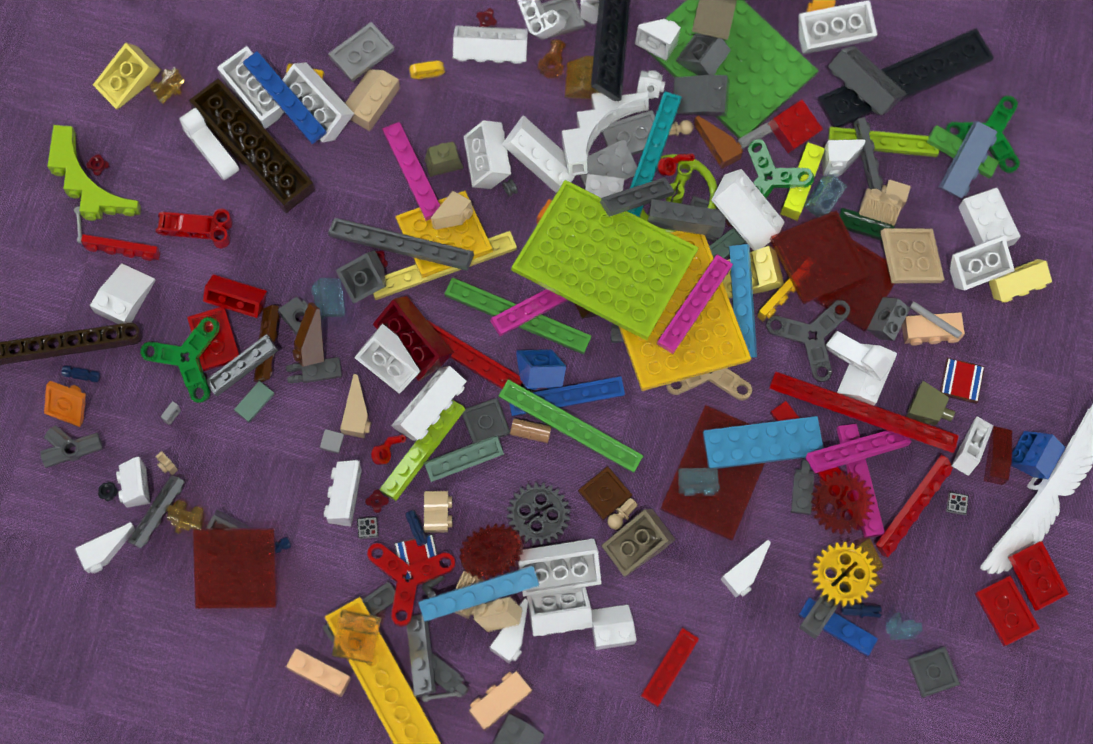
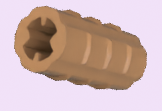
M514 418L510 435L548 443L551 427Z

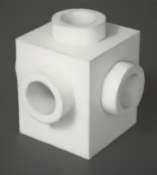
M641 71L637 93L647 92L649 99L658 98L659 92L663 93L665 82L662 81L663 75L656 71Z

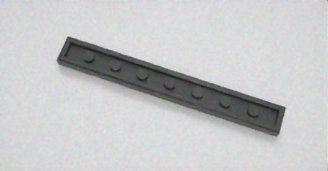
M334 218L328 231L329 237L468 271L474 256L473 251Z

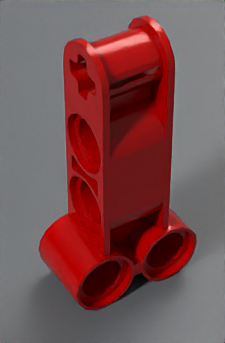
M226 209L216 210L213 216L171 212L158 213L159 224L155 231L157 234L210 239L220 249L226 248L230 243L227 230L232 227V219ZM221 218H227L226 221L219 222ZM219 235H224L223 239L216 240Z

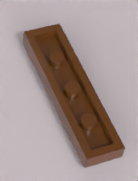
M272 304L263 308L259 339L267 334L273 343L276 340L279 306ZM274 354L255 368V382H264L270 379Z

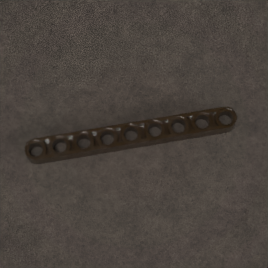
M124 323L0 342V365L136 345L142 340V333L136 324ZM136 331L134 336L128 337L129 332ZM111 334H117L115 339H108ZM92 337H98L95 342H89ZM77 339V344L71 346V341ZM55 342H58L59 345L56 348L52 349L51 345ZM39 345L37 351H31L32 347ZM20 348L17 354H12L14 349Z

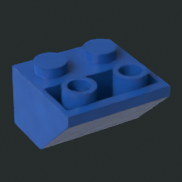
M1024 431L1007 463L1034 478L1049 479L1066 447L1053 434Z

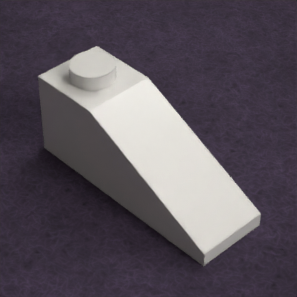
M976 416L955 456L952 467L968 476L971 474L981 460L993 428L992 424Z
M130 522L75 548L84 570L88 573L101 571L103 566L109 563L135 531L133 524Z
M769 540L721 578V581L735 597H738L740 594L743 597L752 590L750 586L753 584L769 548Z
M524 599L520 604V607H522L520 624L503 628L490 646V650L509 664L512 660L516 661L522 653L520 648L527 612V599Z

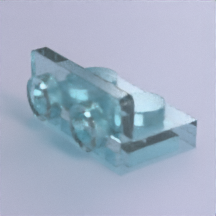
M319 278L313 284L311 291L314 296L315 305L320 309L321 320L324 317H343L345 315L341 279Z
M679 468V493H684L685 496H693L696 493H703L706 496L715 495L720 489L718 484V468Z
M896 612L886 623L887 634H890V640L914 639L923 631L922 623H915V620H906L902 624L900 612Z

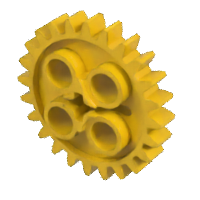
M836 542L834 549L828 545V552L822 550L821 555L823 557L817 556L815 558L819 563L813 564V567L817 570L811 574L817 576V578L812 582L819 584L815 590L822 589L823 592L820 596L827 595V602L834 599L835 606L839 601H841L842 607H845L847 602H849L850 606H853L854 600L860 604L862 602L861 597L864 599L868 598L866 592H873L870 586L876 584L872 580V578L877 577L876 573H872L876 566H870L873 558H866L868 552L860 553L861 546L855 550L854 543L847 547V543L844 542L842 547H840L838 542ZM840 556L847 557L849 560V564H842L840 562ZM854 562L857 563V566L834 587L831 586L842 572H845ZM827 569L833 570L835 577H827L825 571ZM854 571H860L863 574V579L855 578ZM840 584H846L849 587V592L843 593L840 590Z

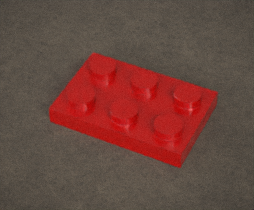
M222 307L187 317L191 332L206 317L215 318L220 325L219 332L199 357L203 371L226 365L239 355L226 310ZM210 321L205 325L207 332H211L214 328L213 323Z
M1042 541L1008 557L1035 611L1069 594Z
M1011 576L975 593L1004 647L1040 629Z

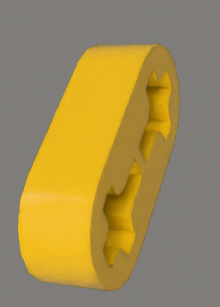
M442 61L417 63L409 67L412 79L436 77L445 73Z

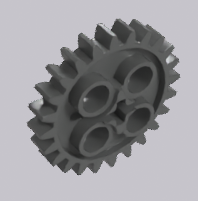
M535 482L534 488L527 484L526 491L520 488V495L514 493L516 500L510 499L509 501L513 507H507V511L512 513L507 515V519L512 520L508 524L509 527L515 526L512 533L519 532L518 539L525 537V544L532 540V546L535 545L536 541H539L540 546H542L545 540L550 544V538L557 541V533L563 536L564 532L561 528H568V525L564 522L570 521V517L565 516L570 513V509H565L569 503L562 502L565 495L558 496L559 489L553 492L552 485L547 489L545 488V483L538 487L537 482ZM538 497H543L546 503L539 505L535 500ZM553 504V507L543 511L548 505ZM522 508H527L530 510V514L523 516L519 511ZM535 511H537L538 513L542 512L541 518L540 516H536L534 519H532L535 516ZM553 512L558 518L551 521L547 518L548 513ZM532 519L528 524H524L525 521ZM539 524L542 529L535 532L531 529V526Z

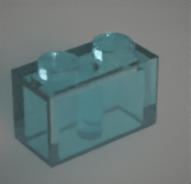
M835 175L823 176L804 204V207L816 217L828 216L847 186Z

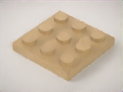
M884 228L881 231L892 283H941L944 281L933 229Z

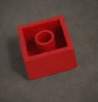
M803 99L768 123L788 154L823 130Z

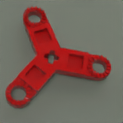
M373 544L367 551L369 561L397 582L391 617L394 624L400 627H405L411 622L417 586L451 573L455 568V559L449 553H442L413 565H408L382 544ZM375 549H380L383 552L381 558L376 559L372 557ZM449 559L451 565L448 568L440 566L441 560ZM407 573H410L411 577H413L409 582H406L405 578H403V576H407ZM398 612H406L407 618L404 621L397 620L396 615Z

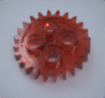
M841 471L840 476L837 472H833V478L827 474V481L820 479L819 481L822 486H815L818 492L811 494L816 497V500L810 501V503L816 504V507L812 508L811 511H817L814 518H821L819 525L826 523L825 530H829L832 527V533H836L839 529L842 535H844L845 529L848 534H852V528L859 531V524L866 526L863 520L871 519L867 514L868 512L874 513V511L869 506L875 504L869 500L874 497V494H868L871 487H864L867 481L862 480L859 482L860 476L856 475L853 478L852 472H849L846 477L845 471ZM838 485L840 488V493L837 496H834L832 494V488ZM853 491H857L859 494L856 501H852L850 498ZM839 500H844L846 505L839 504ZM829 504H833L835 508L834 513L831 515L827 513V506ZM849 509L853 512L851 520H847L845 517V513Z
M497 523L494 524L493 528H490L488 524L485 530L479 527L480 532L473 531L474 536H467L468 542L462 543L464 548L460 549L461 555L459 557L466 573H470L472 577L477 575L478 579H481L484 575L486 580H488L490 575L493 578L497 574L504 575L503 571L505 570L511 572L509 567L517 566L515 561L521 560L519 555L523 554L522 548H524L520 535L517 534L516 530L512 531L511 526L506 528L504 524L498 528Z

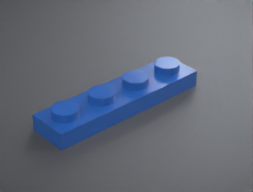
M808 598L799 616L805 619L816 601ZM835 612L822 629L867 657L878 640L875 636Z

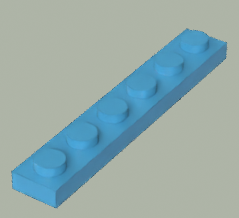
M750 245L729 246L730 262L733 264L731 268L733 310L751 358H756L757 346Z
M532 565L433 596L418 603L424 621H428L539 586V581Z

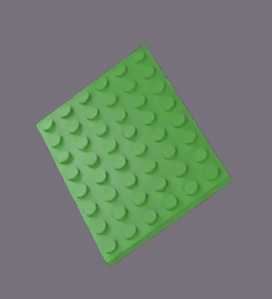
M686 0L665 18L681 27L677 45L667 61L647 51L674 78L697 76L678 64L676 59L696 33L692 32L699 0ZM744 0L736 1L728 40L723 39L731 51L714 74L727 75L730 80L727 116L715 117L739 139L755 130L818 74V70Z

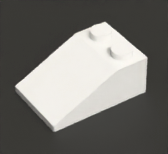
M121 263L99 289L90 307L94 313L117 324L132 323L156 280Z
M383 324L355 356V359L399 394L420 372L399 337Z

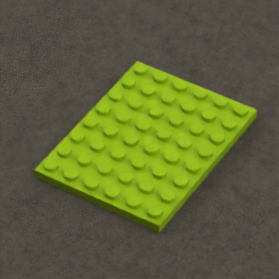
M564 180L512 265L511 271L648 340L699 247L628 211L609 217L600 204V197Z

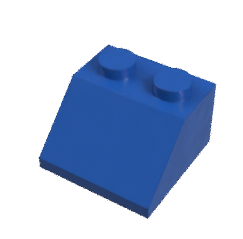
M552 349L517 350L516 356L520 380L528 389L563 387L566 365Z

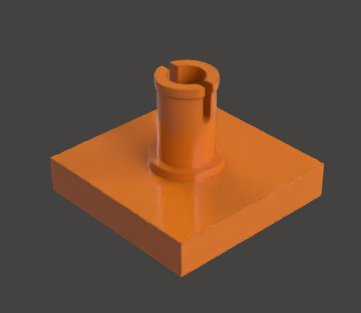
M49 381L46 385L44 414L80 427L84 420L86 394L82 393L81 389L76 385H72L69 388Z

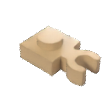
M162 451L156 456L159 461L157 466L164 473L168 471L173 475L178 471L172 461Z

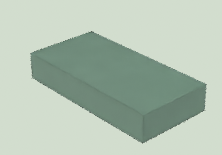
M259 381L237 405L234 411L250 423L275 394Z

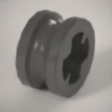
M511 178L508 179V182H502L503 189L508 197H511L513 193H518L517 187Z

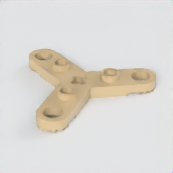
M728 368L714 371L712 374L707 373L679 381L681 388L678 390L673 389L671 383L666 385L668 392L673 395L682 394L708 381L741 401L748 399L752 393L751 384ZM737 387H746L747 394H739Z

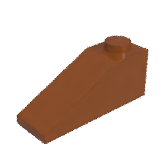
M695 117L694 126L721 169L741 159L743 149L739 142L736 143L732 136L702 117Z

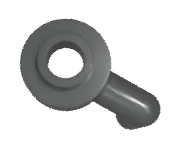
M443 576L422 585V589L428 598L437 596L432 587L443 581Z

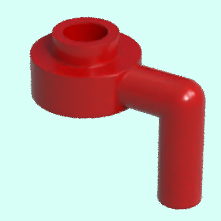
M677 154L673 158L663 157L658 163V170L663 176H672L676 172V164L680 161H694L695 155Z
M405 435L388 437L383 445L375 446L371 452L373 462L377 465L387 464L391 459L390 447L392 444L404 443L406 441Z

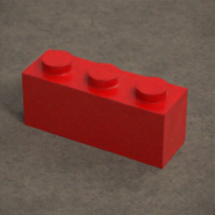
M213 274L205 285L203 302L258 318L265 307L267 291Z

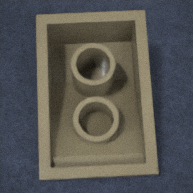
M699 0L692 32L728 40L737 0Z
M645 509L601 546L623 576L626 577L675 541V538L653 509Z

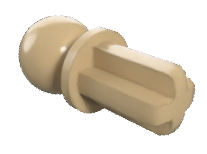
M684 120L678 125L675 121L669 135L679 136V132L684 135L690 134L693 131L692 122Z
M629 498L620 509H616L617 514L609 516L607 520L608 526L614 530L621 528L623 519H629L628 516L637 507V503Z

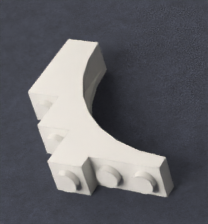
M647 92L622 95L621 101H613L602 93L592 94L593 110L577 112V129L562 130V144L569 176L588 174L587 158L594 140L610 123L633 113L649 110Z

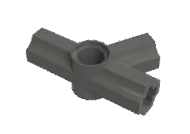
M55 425L44 436L54 447L40 451V456L44 467L48 468L67 461H77L82 456L103 450V445L98 433L72 440ZM76 447L74 453H67L69 448Z

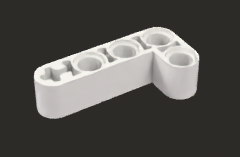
M518 0L529 32L539 39H547L563 30L566 26L565 17L554 10L545 13L540 0Z
M193 108L179 118L185 133L223 181L239 171L235 161L206 126L203 117L196 108Z
M836 331L825 345L826 349L832 354L879 381L884 378L893 366L888 357L877 347L872 346L869 349L839 331Z

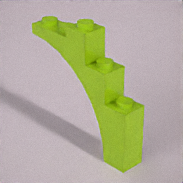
M54 125L48 168L51 174L55 176L65 175L63 189L67 196L75 199L81 197L79 212L82 217L89 221H95L96 219H102L103 212L108 215H115L116 213L126 216L140 215L141 206L138 201L112 195L98 187L87 177L78 161L76 133L73 127Z

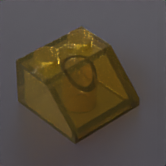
M584 56L567 62L565 97L592 99V94L600 93L591 87L594 56Z
M341 610L336 627L332 656L372 664L381 617Z

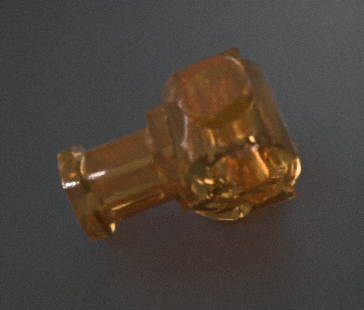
M558 39L551 40L550 51L544 55L543 59H539L537 69L541 70V74L551 79L558 78L559 75L562 76L565 65H562L563 57L561 55L566 48V43ZM552 65L555 68L549 69L547 66Z

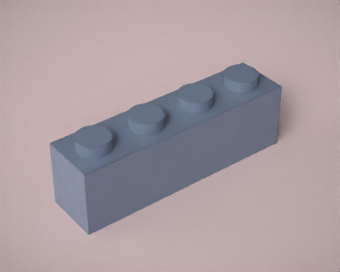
M974 121L938 188L957 198L966 196L970 190L969 184L971 180H974L979 173V165L984 163L988 156L986 152L997 140V131L978 121Z

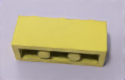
M1037 259L1014 268V272L990 280L989 284L993 299L1008 302L1014 296H1024L1029 294L1030 290L1045 288L1046 284L1052 282L1047 261Z

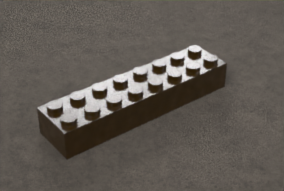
M219 78L189 99L191 108H196L199 111L207 127L285 213L289 212L315 191L313 182Z

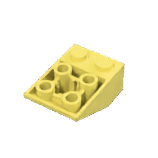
M767 246L750 252L753 294L782 287L784 282L776 251ZM730 269L722 282L728 298H733Z

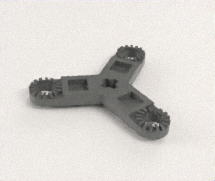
M836 301L811 325L780 316H772L767 321L766 327L772 335L805 344L814 379L818 382H826L831 377L832 369L824 338L848 317L850 307L845 301ZM841 305L846 309V312L843 315H838L835 313V308ZM773 321H779L782 327L775 331L770 325ZM809 332H816L817 340H809ZM818 368H825L828 374L825 377H819L816 372Z

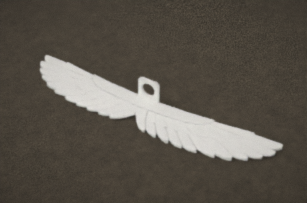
M1093 404L1087 410L1075 435L1072 436L1049 479H1043L1036 486L1034 482L1038 478L1033 477L1027 487L1038 490L1037 494L1014 521L1010 529L992 548V552L981 565V570L988 569V574L995 572L1000 574L1004 570L1009 571L1012 568L1009 556L1042 541L1044 535L1049 532L1050 525L1054 524L1055 518L1060 512L1058 495L1067 496L1075 492L1073 489H1076L1081 484L1079 481L1085 479L1087 476L1085 473L1090 471L1093 464Z

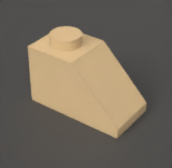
M452 191L431 217L433 228L437 230L462 225L466 219L472 216L471 200Z

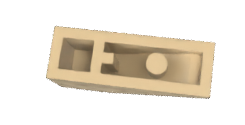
M354 374L340 429L342 434L365 438V434L370 432L371 422L368 419L358 375Z

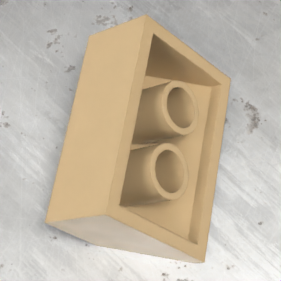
M369 69L345 102L354 113L350 120L371 131L399 91V79L384 70Z

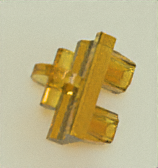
M176 68L172 70L165 69L161 75L163 78L161 82L158 83L156 81L149 86L162 104L173 94L177 96L181 94L179 87L185 80Z
M177 500L173 506H168L167 520L171 521V525L176 526L175 532L181 534L183 529L190 531L192 528L200 531L202 528L203 508L196 506L193 507L191 512L185 511L187 504Z

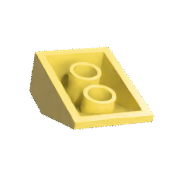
M125 43L94 82L93 86L115 109H119L147 87L160 72V69L138 46Z

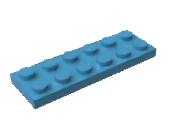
M818 416L703 431L709 470L805 458L810 452L824 449Z

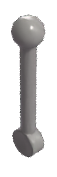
M75 207L74 212L77 216L78 228L77 242L82 244L80 207Z
M456 691L453 694L425 695L421 699L423 702H428L430 699L452 696L460 698L462 695Z

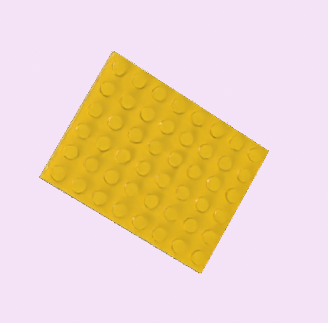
M682 231L670 232L699 247L648 340L619 327L641 391L751 361L750 353L723 282L674 354L657 345L658 340L714 259L705 235Z

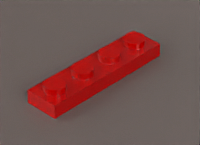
M82 235L81 242L83 246L92 252L101 250L110 255L119 253L129 258H134V256L142 257V259L147 261L159 260L160 258L158 246Z
M682 628L640 697L656 707L659 706L697 644L698 637Z

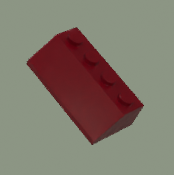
M408 296L393 299L373 323L376 329L382 324L399 337L420 370L415 377L418 381H422L441 367L453 354L452 350Z

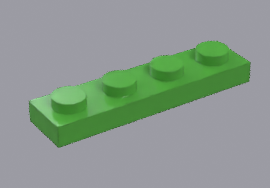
M938 125L933 128L927 140L928 144L952 158L955 157L963 140ZM988 155L985 162L979 165V173L988 179L991 178L999 161Z

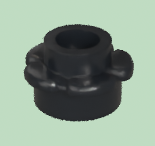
M112 482L103 483L99 487L98 496L102 500L111 501L117 495L118 490Z

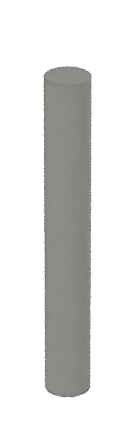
M913 302L909 307L957 339L962 334L961 331L916 302Z

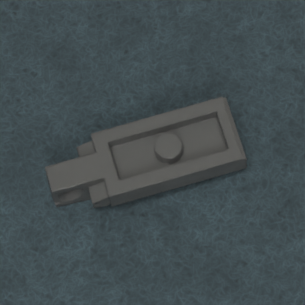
M802 460L800 470L796 469L794 474L791 513L811 514L814 471H809L810 464L807 460Z
M431 652L435 682L447 692L453 694L456 690L464 697L469 691L461 683L464 679Z

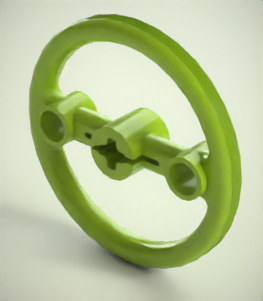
M677 154L663 155V156H661V158H663V157H672V158H673V157H675ZM696 159L694 161H680L675 181L670 184L674 193L677 191L673 202L682 204L686 181L690 179L693 170H696L704 177L709 187L710 201L708 208L716 209L717 206L713 203L712 198L717 190V184L712 173ZM687 169L689 172L682 173L680 170ZM672 196L665 198V201L672 202ZM643 209L640 218L648 221V215ZM663 229V230H665V231H667V232H669V233L676 231V230H670V229Z

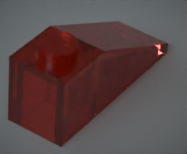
M993 426L984 481L1004 485L1009 480L1012 463V430Z

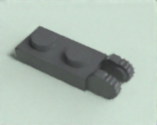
M339 357L324 359V362L304 367L300 364L286 366L287 372L302 371V375L288 377V383H309L342 377Z

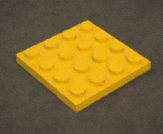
M466 191L458 193L464 196L465 198L469 199ZM446 198L438 200L440 206L446 200ZM473 206L472 216L466 219L462 225L437 230L433 228L431 219L425 221L420 208L395 216L399 228L404 235L473 251V259L493 252ZM413 257L422 278L452 268Z

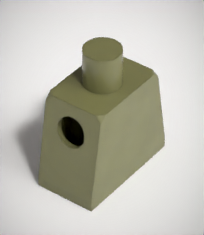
M454 142L441 143L428 148L424 160L429 177L463 169L459 151Z
M922 381L918 386L906 417L936 426L941 418L951 422L955 411L946 408L949 400L948 396Z

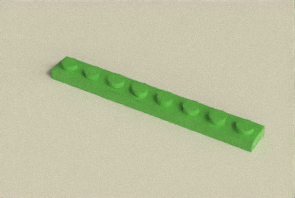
M453 277L445 292V297L493 317L517 305ZM543 315L519 326V328L583 355L592 337L589 334Z
M509 379L498 396L632 473L635 472L643 457L642 454Z

